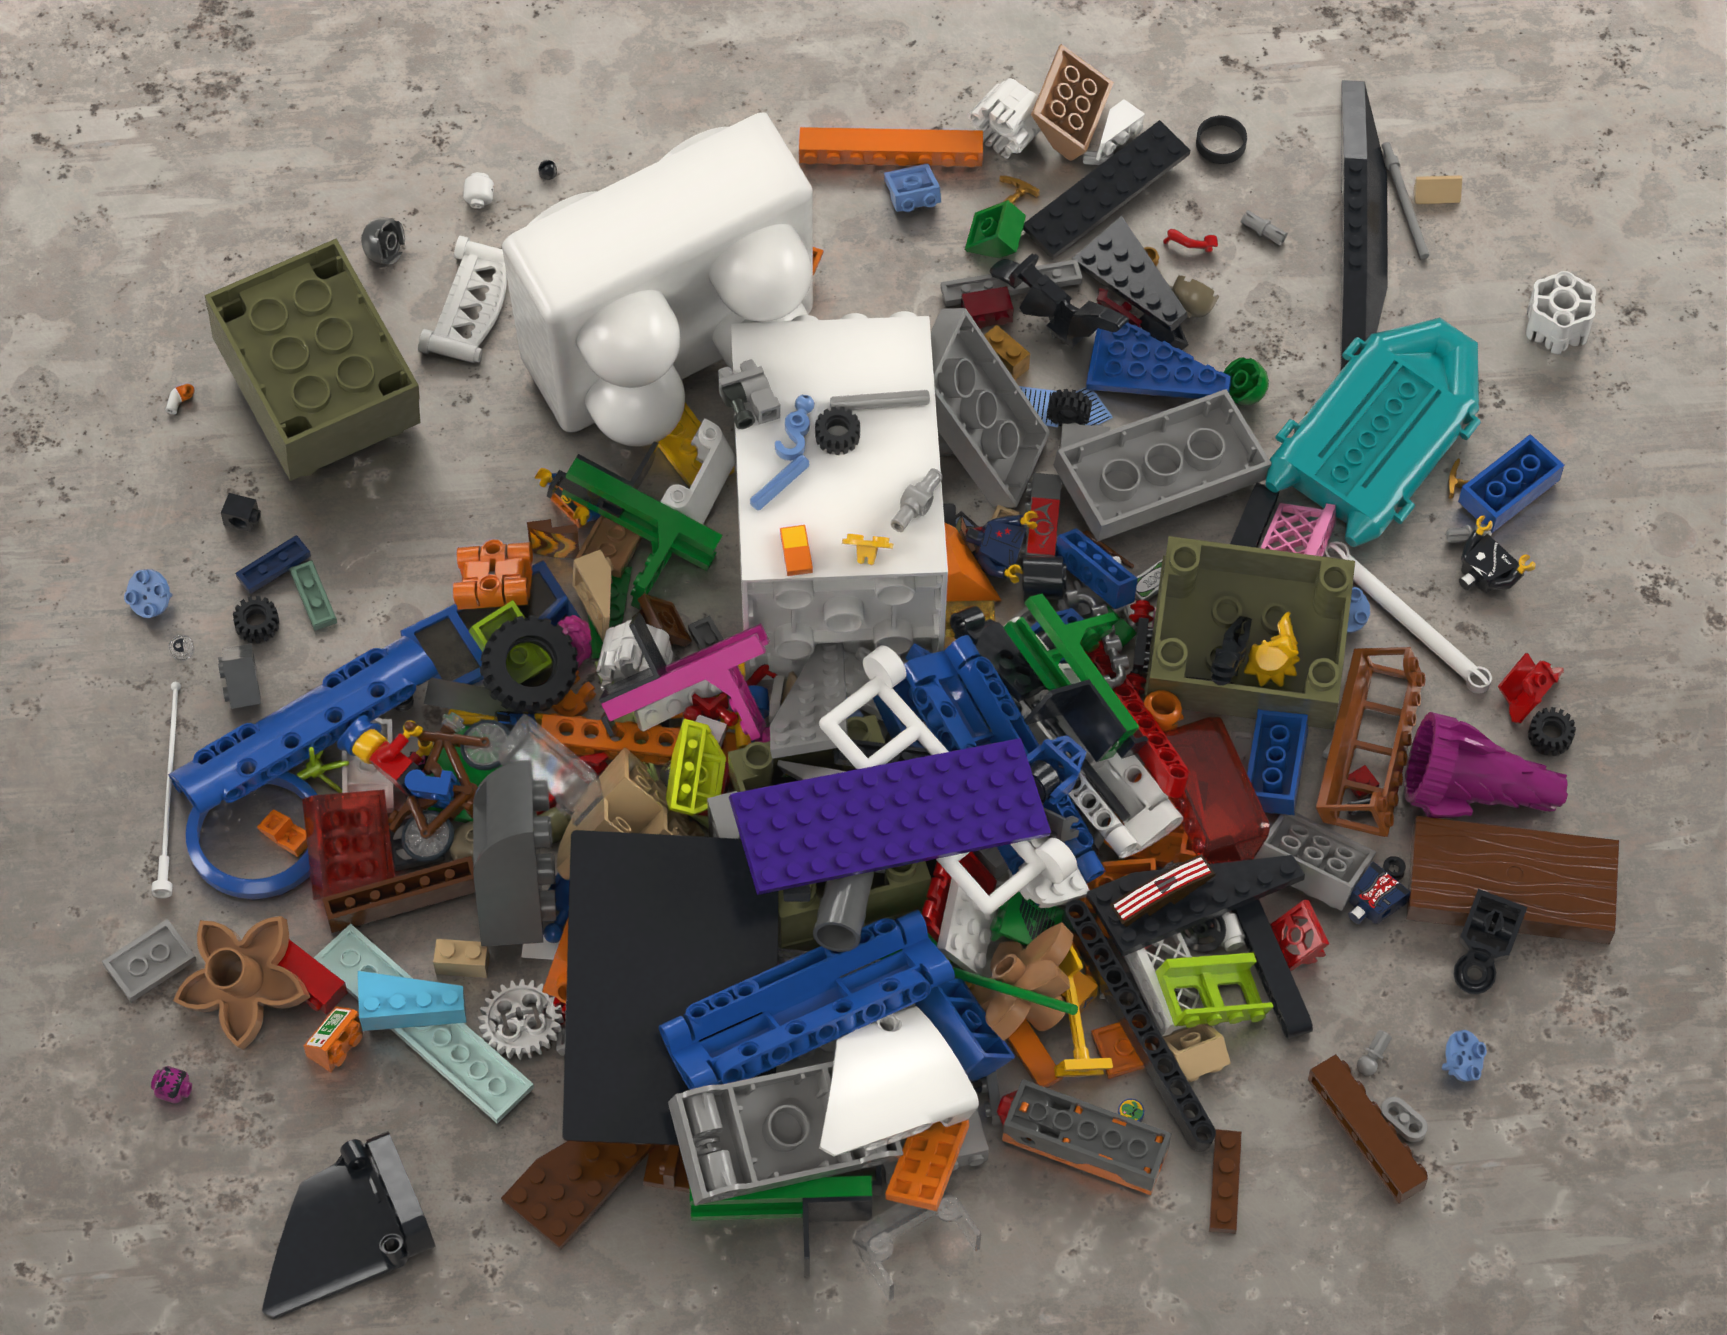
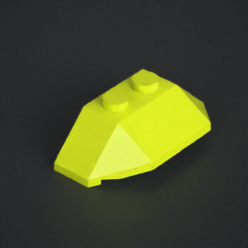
M684 719L672 753L666 791V801L669 810L694 816L708 809L707 798L721 795L726 756L707 724Z

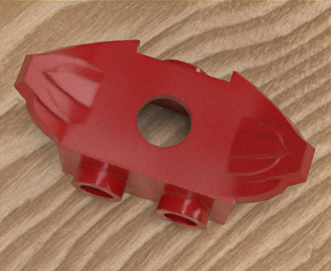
M1528 653L1522 656L1498 685L1499 690L1509 703V714L1512 722L1522 723L1535 706L1542 702L1541 698L1554 683L1558 682L1561 674L1564 673L1563 667L1551 668L1550 663L1541 660L1535 665Z

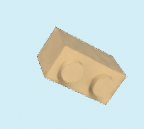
M436 939L433 960L436 975L487 978L490 958L489 947L481 946V942Z

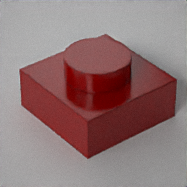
M1366 765L1350 773L1348 776L1350 781L1379 787L1380 784ZM1351 789L1357 799L1369 794Z

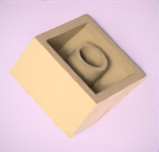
M1208 1024L1182 1028L1172 1032L1170 1035L1163 1036L1188 1082L1195 1081L1206 1073L1218 1072L1224 1066L1231 1064L1223 1035Z

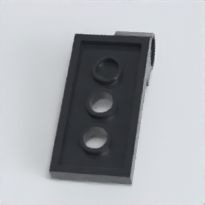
M977 606L968 607L951 615L950 626L955 633L954 638L958 639L964 635H969L980 653L979 657H985L990 660L1008 692L1018 702L1039 694L1042 690H1048L999 622L991 619L985 621L983 612Z

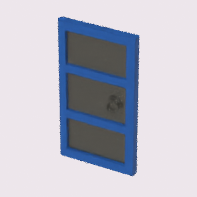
M544 560L532 565L531 594L528 605H517L525 618H528L530 615H536L538 619L555 600L566 596ZM568 599L569 612L561 620L572 615L581 618ZM453 604L401 630V637L407 636L412 639L429 656L438 671V675L433 678L473 685L483 680L484 677L480 673L482 651L469 633V630L474 624L501 607L458 610L457 605Z

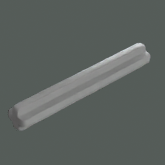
M928 390L833 396L830 398V407L836 406V409L845 407V410L927 405L930 402V395Z

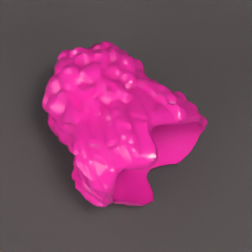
M572 615L565 617L558 624L564 628L562 632L565 635L569 634L573 640L571 645L576 647L578 653L576 661L579 662V668L584 660L591 657L592 648L590 641L592 638L588 622Z

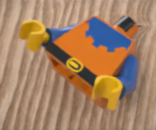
M540 468L535 479H541L539 485L546 487L547 484H551L557 473H551L546 468ZM560 487L557 488L551 498L574 524H577L578 528L586 525V522L597 520L601 516L562 495L563 489Z

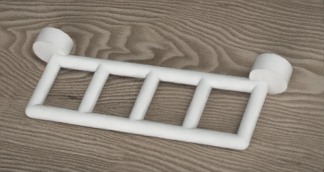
M884 645L879 646L863 659V667L870 681L819 721L822 731L856 769L887 764L916 740L931 755L949 752L893 689L894 686L905 679L906 669L899 656L892 649ZM878 695L907 728L867 758L838 724ZM1049 838L1036 850L1028 841L1013 843L1010 845L1027 865L988 895L959 862L968 853L936 859L984 914L993 913L1041 873L1049 881L1060 884L1077 870L1075 856L1059 839Z

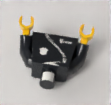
M1480 516L1476 521L1478 529L1473 530L1464 545L1461 556L1463 562L1461 571L1464 576L1459 579V583L1465 590H1469L1476 585L1485 593L1491 590L1510 589L1524 576L1525 571L1534 570L1536 564L1532 561L1528 566H1525V562L1530 559L1529 555H1522L1518 562L1489 534L1484 536V531H1489L1493 523L1490 520L1486 527H1482L1481 522L1485 516Z

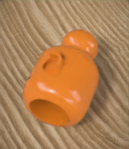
M1156 690L1145 698L1144 705L1146 709L1150 711L1166 737L1172 735L1177 730L1179 721L1184 719L1181 702L1178 697L1166 690Z

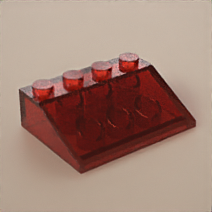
M384 789L313 795L302 799L313 900H321L323 897L394 878Z

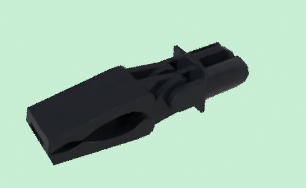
M1239 616L1225 632L1222 649H1216L1215 660L1211 666V672L1213 673L1211 678L1215 684L1224 686L1231 681L1233 676H1238L1239 665L1245 661L1252 623L1251 618ZM1245 622L1243 625L1244 634H1241L1242 623Z

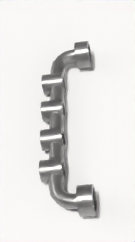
M1075 589L1064 591L1067 609H1078L1079 603H1084L1090 608L1091 618L1108 613L1106 604L1099 605L1097 600L1091 595L1077 594ZM1114 625L1112 627L1113 631L1102 638L1105 653L1110 658L1111 668L1116 673V677L1110 679L1109 675L1102 676L1112 690L1124 683L1126 679L1125 670H1129L1127 656H1119L1118 654L1122 653L1120 639H1112V636H1115Z

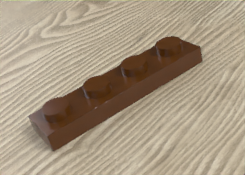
M1215 1129L1209 1232L1236 1234L1242 1132Z

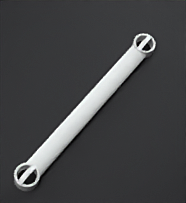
M1335 541L1327 545L1324 557H1330L1328 552L1335 550L1341 559L1355 561L1353 581L1465 679L1466 686L1470 691L1480 694L1489 689L1492 675L1488 669L1476 666L1354 559L1349 554V548L1346 544ZM1477 675L1484 685L1474 684L1470 677Z

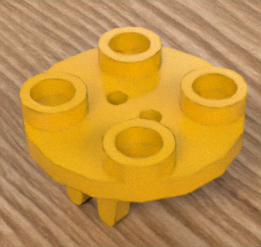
M847 534V539H842V544L856 545L857 562L863 564L865 557H867L868 564L873 565L878 548L893 549L894 545L889 543L890 538L873 536L872 541L864 540L863 535Z

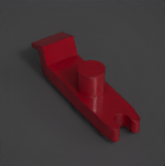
M1098 289L1097 304L1125 315L1129 318L1128 323L1130 325H1136L1141 328L1140 324L1142 321L1130 313L1132 306L1128 302H1124L1120 306L1107 297L1108 290Z

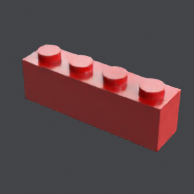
M289 939L286 953L277 966L283 967L297 975L305 984L311 997L307 999L308 1005L315 1011L321 1010L328 1015L348 994L346 983Z

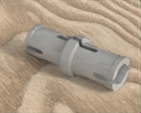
M1249 210L1246 211V214L1241 219V223L1256 231L1257 235L1260 237L1265 236L1279 246L1282 245L1288 235L1287 232L1272 225L1270 220H1264Z

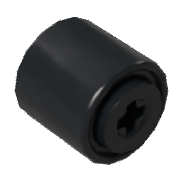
M1023 556V600L1042 593L1047 600L1063 599L1067 585L1066 563H1063V557Z

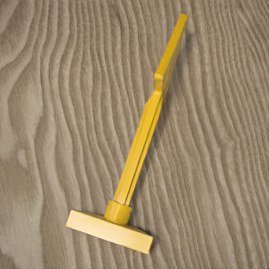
M1071 945L1068 954L1058 967L1069 978L1070 988L1065 991L1066 1002L1078 1006L1077 1014H1069L1074 1044V1059H1064L1054 1067L1055 1077L1104 1075V1070L1113 1068L1112 1059H1090L1089 1051L1085 1045L1076 986L1073 981V976L1083 969V964L1073 945Z

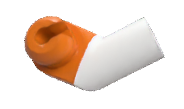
M184 384L174 388L170 392L165 411L169 414H176L179 404L193 396L194 387L191 384Z

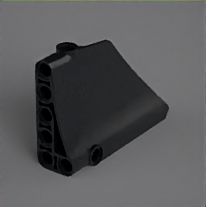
M389 1131L367 1139V1142L364 1144L358 1139L345 1142L340 1149L341 1156L333 1165L306 1179L299 1185L270 1274L262 1308L265 1316L272 1319L281 1317L386 1272L400 1268L406 1264L408 1258L436 1247L424 1213Z

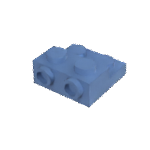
M929 164L884 173V180L897 212H911L914 208L923 206L934 207L937 203H941L940 186Z

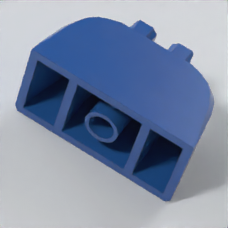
M953 979L931 989L926 998L915 1003V1006L929 1018L948 1043L970 1081L978 1080L993 1073L1015 1058L1006 1042L987 1024L985 1011L963 980Z

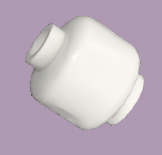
M476 172L465 179L463 199L472 208L481 209L492 202L494 182L487 174Z

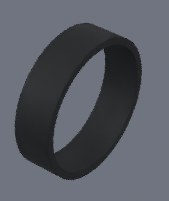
M1218 115L1210 117L1200 124L1197 131L1196 147L1200 155L1206 160L1216 164H1228L1238 160L1245 152L1247 132L1242 123L1235 118ZM1227 126L1240 134L1243 144L1232 153L1219 154L1208 150L1202 144L1200 135L1210 127Z

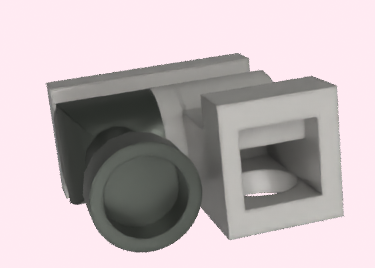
M750 359L740 364V373L733 374L731 367H724L718 370L719 393L721 398H723L724 404L727 407H732L736 413L733 420L737 429H746L755 423L752 412L745 409L744 403L746 402L750 403L759 425L780 418V403L770 388L762 366L757 367L754 361ZM771 410H772V412H771L770 414H768V415H762V413H765V412H768V411H771Z

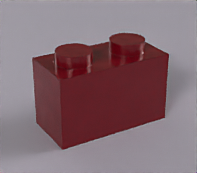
M1007 286L961 295V308H966L979 329L1013 322L1014 308Z

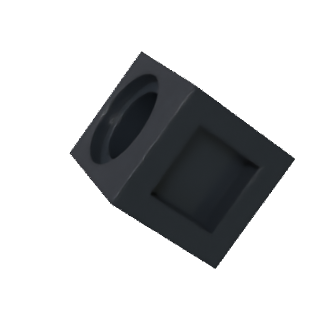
M228 493L221 510L223 525L249 532L252 531L254 524L259 522L261 510L258 509L256 499Z

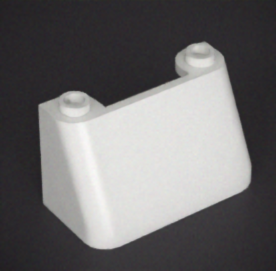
M705 418L691 442V445L697 449L698 455L696 460L703 463L690 489L679 484L670 486L661 500V503L701 524H704L736 461L735 454L719 426Z

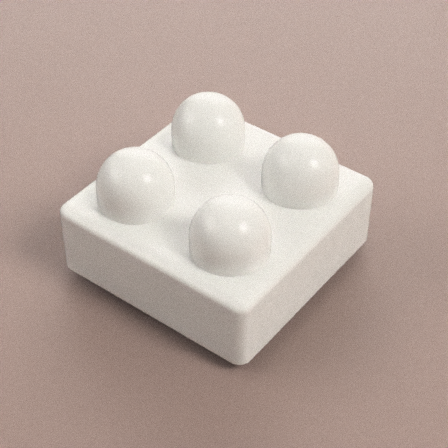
M757 113L730 127H718L699 133L673 148L659 162L600 191L581 193L556 203L539 214L526 227L514 232L504 240L502 250L520 357L560 427L566 432H577L596 423L598 428L607 437L623 445L638 447L651 445L654 441L659 442L674 430L682 417L685 405V391L682 379L721 359L732 369V323H742L745 319L759 322L791 321L797 316L808 315L812 310L813 189L767 113Z

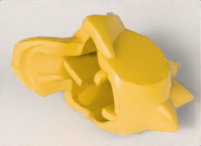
M1286 612L1278 622L1277 629L1279 635L1271 637L1269 642L1263 640L1261 645L1253 644L1251 646L1244 673L1256 675L1260 686H1264L1271 679L1279 687H1282L1285 675L1297 676L1294 664L1299 662L1300 658L1297 656L1299 654L1298 642L1293 633V626L1289 617L1291 615L1290 612Z

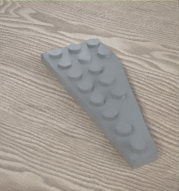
M843 642L819 643L815 647L814 652L811 654L770 724V751L772 759L837 748L822 731L819 721L846 700ZM846 718L838 725L848 735Z

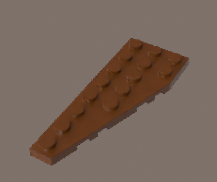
M567 1141L537 1158L501 1197V1200L558 1249L562 1250L655 1145Z

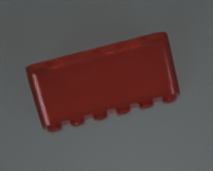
M1207 717L1164 731V734L1190 772L1184 795L1178 798L1171 797L1175 808L1184 818L1182 821L1185 833H1187L1196 856L1202 854L1208 863L1254 859L1269 836L1270 825L1220 717Z

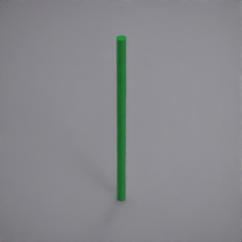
M952 967L956 979H961L968 983L1067 1014L1075 1015L1078 1012V1006Z

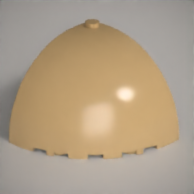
M624 748L591 787L568 824L558 849L557 871L564 879H570L571 834L574 830L704 837L705 834L696 821H689L690 818L687 814L669 810L666 801L667 787L661 780L654 781L646 771L648 767L628 749Z

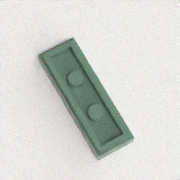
M313 561L289 568L314 631L336 624L337 618Z

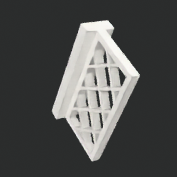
M1181 933L1173 935L1177 944L1176 949L1164 944V940L1152 944L1157 947L1154 955L1146 951L1145 948H1142L1124 956L1162 1037L1170 1035L1174 1030L1186 1028V1026H1174L1153 967L1154 963L1161 966L1165 961L1157 957L1160 949L1173 955L1172 959L1192 957ZM1186 988L1174 989L1178 992L1176 997L1181 1011L1195 1009L1197 1002L1203 1005L1198 991L1196 994ZM1181 994L1194 1000L1191 1008L1179 1002Z

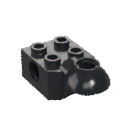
M1478 889L1459 940L1468 952L1460 957L1454 966L1455 982L1460 989L1470 994H1480L1492 987L1497 974L1494 962L1509 959L1527 910L1526 906ZM1477 968L1481 971L1482 977L1479 980H1472L1467 974L1468 970Z

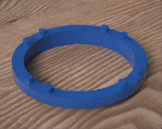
M285 772L266 784L286 788L306 802L314 816L313 837L306 852L294 865L270 877L243 879L228 875L213 866L205 857L200 847L201 827L209 811L200 815L194 807L191 809L186 825V845L193 866L209 885L230 896L255 900L282 895L300 885L316 870L327 849L329 822L319 795L307 782L298 776Z

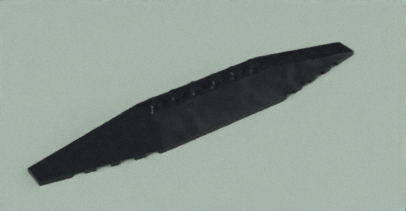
M1342 80L1341 82L1342 264L1340 372L1349 362V360L1343 358L1342 354L1356 337L1366 341L1371 334L1377 333L1388 288L1387 171L1365 81ZM1361 347L1356 351L1354 355L1360 354Z

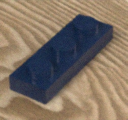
M295 535L235 573L236 578L248 593L252 594L289 571V568L297 566L311 557V553L300 538Z

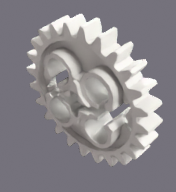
M521 979L519 986H516L512 980L510 981V988H506L502 984L500 985L502 992L498 993L493 990L494 998H485L488 1007L480 1008L482 1016L478 1017L481 1024L479 1028L481 1034H483L484 1041L486 1043L489 1042L488 1044L493 1049L497 1048V1052L500 1055L506 1051L508 1059H511L515 1053L518 1059L521 1060L523 1054L527 1053V1056L531 1059L532 1051H536L541 1055L542 1046L550 1049L549 1040L557 1041L555 1032L562 1031L559 1023L564 1022L561 1014L562 1007L561 1005L553 1006L555 997L542 992L544 988L543 983L536 988L534 980L528 986L525 985L524 979ZM529 1003H536L538 1014H540L539 1019L542 1026L536 1030L531 1029L537 1023L533 1008L526 1007ZM545 1007H546V1014L548 1015L549 1018H547V1017L545 1018V1015L543 1014ZM506 1009L511 1010L505 1015L510 1032H516L513 1036H506L504 1025H502L504 1022L501 1012ZM494 1021H497V1024L499 1025L497 1032H496L497 1026H496V1024L494 1023Z

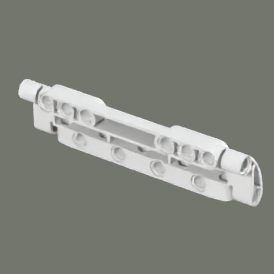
M1018 616V617H1015V618L1011 619L1010 621H1012V622L1014 623V622H1016L1020 617H1019V616ZM1038 637V639L1041 641V643L1044 645V647H1045L1046 650L1048 651L1049 649L1047 648V646H1046V645L1043 643V641ZM1011 695L1016 706L1022 707L1021 714L1025 719L1032 712L1029 706L1033 709L1031 705L1035 701V695L1020 702ZM1062 715L1056 716L1059 720L1058 724L1064 732L1087 751L1085 756L1087 761L1131 815L1126 821H1123V825L1086 779L1088 777L1081 769L1077 781L1081 780L1080 787L1068 794L1120 858L1128 857L1151 846L1182 823L1183 816L1135 755L1121 759L1118 753H1116L1112 758L1096 762ZM1041 721L1028 725L1039 745L1046 739H1056L1052 731L1047 730ZM1066 752L1067 756L1071 758V755ZM1141 773V779L1133 783V776ZM1096 799L1095 805L1092 808H1087L1089 800ZM1110 817V824L1106 827H1101L1102 821Z

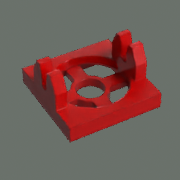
M1309 900L1301 901L1270 924L1290 971H1293L1301 964L1316 963L1318 961L1316 957L1326 956L1323 948L1328 946L1329 942ZM1298 919H1308V922L1304 925H1298L1300 923ZM1288 926L1286 938H1284V930ZM1295 928H1299L1301 932L1300 940L1294 942L1291 938V933ZM1313 930V941L1310 948H1307L1304 942L1306 933ZM1291 944L1297 945L1300 954L1290 953L1287 947Z

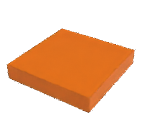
M1132 1021L1136 1028H1144L1141 1022ZM1119 1022L1091 1030V1036L1100 1058L1112 1059L1113 1068L1105 1070L1108 1079L1145 1068ZM1151 1043L1145 1044L1147 1049L1154 1051Z

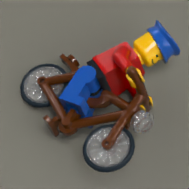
M451 712L450 715L444 714L442 716L443 721L440 731H425L421 726L415 724V721L409 720L404 724V733H399L389 743L387 738L381 734V725L370 723L368 716L362 715L341 735L337 742V747L339 750L347 751L351 756H357L366 764H373L384 777L408 796L400 811L394 810L388 818V823L391 824L389 829L396 833L404 819L412 814L413 816L406 822L402 830L403 848L413 859L429 862L441 858L450 849L454 839V828L451 822L463 809L466 810L469 816L473 818V799L478 787L470 782L455 747H460L463 759L472 768L486 771L499 767L509 758L513 747L511 733L502 723L495 720H482L474 723L466 730L464 735H461L459 732L465 729V726L462 724L464 720ZM410 736L417 737L419 749L416 753L413 751L407 757L400 752L409 742L408 738ZM443 747L457 778L452 771H444L437 763ZM423 755L429 756L423 769L424 772L418 766L423 760L421 758ZM429 807L444 809L441 813L432 810L424 811Z

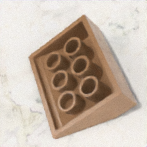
M1062 44L1058 46L1031 116L1053 149L1068 160L1073 161L1087 152L1114 82Z

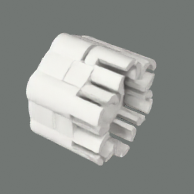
M1012 78L996 84L968 114V119H972L971 123L977 128L976 130H983V143L985 142V145L988 147L993 145V149L997 153H1000L1005 147V151L1001 156L1006 159L1013 153H1020L1041 131L1031 116L1038 96Z
M1561 271L1545 279L1537 280L1534 284L1527 309L1529 318L1526 330L1527 338L1531 340L1534 331L1537 332L1534 342L1541 343L1546 338L1545 347L1550 349L1552 346L1551 353L1560 354L1562 350L1565 351L1569 344L1571 346H1578L1580 342L1581 345H1584L1587 342L1595 316L1596 289L1594 286L1568 271Z
M632 620L606 630L596 672H599L598 675L602 678V691L611 685L612 681L616 683L649 668L629 627ZM646 624L665 664H671L673 651L671 650L669 634L662 629Z

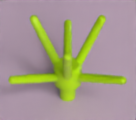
M310 747V761L305 764V769L297 773V776L302 780H306L311 776L314 779L319 777L342 795V789L323 773L327 770L347 766L349 761L342 762V760L323 765L319 758L324 750L314 754V748Z

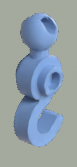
M803 394L798 396L795 400L797 411L791 412L785 418V431L796 444V447L788 449L784 447L781 441L775 442L776 454L784 460L792 461L799 455H803L805 451L804 436L807 435L810 429V420L806 414L814 409L815 404L811 396Z

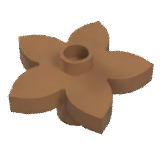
M278 916L262 920L252 926L243 939L225 925L214 921L200 920L197 932V945L201 957L206 962L205 969L196 971L187 977L179 987L173 1001L192 1011L204 1013L219 1010L220 1024L227 1038L238 1048L244 1050L256 1038L261 1029L264 1005L284 1009L297 1006L311 998L305 984L297 975L283 967L277 966L284 957L288 947L289 929L287 919Z
M1059 923L1039 934L1026 948L1016 941L999 943L990 963L992 976L989 978L1066 1002L1061 994L1070 988L1069 978L1058 966L1068 954L1074 935L1063 923ZM978 985L971 990L986 1013L987 1024L1003 1041L1016 1031L1025 1018L1036 1030L1046 1031L1055 1026L1065 1015L1064 1012Z

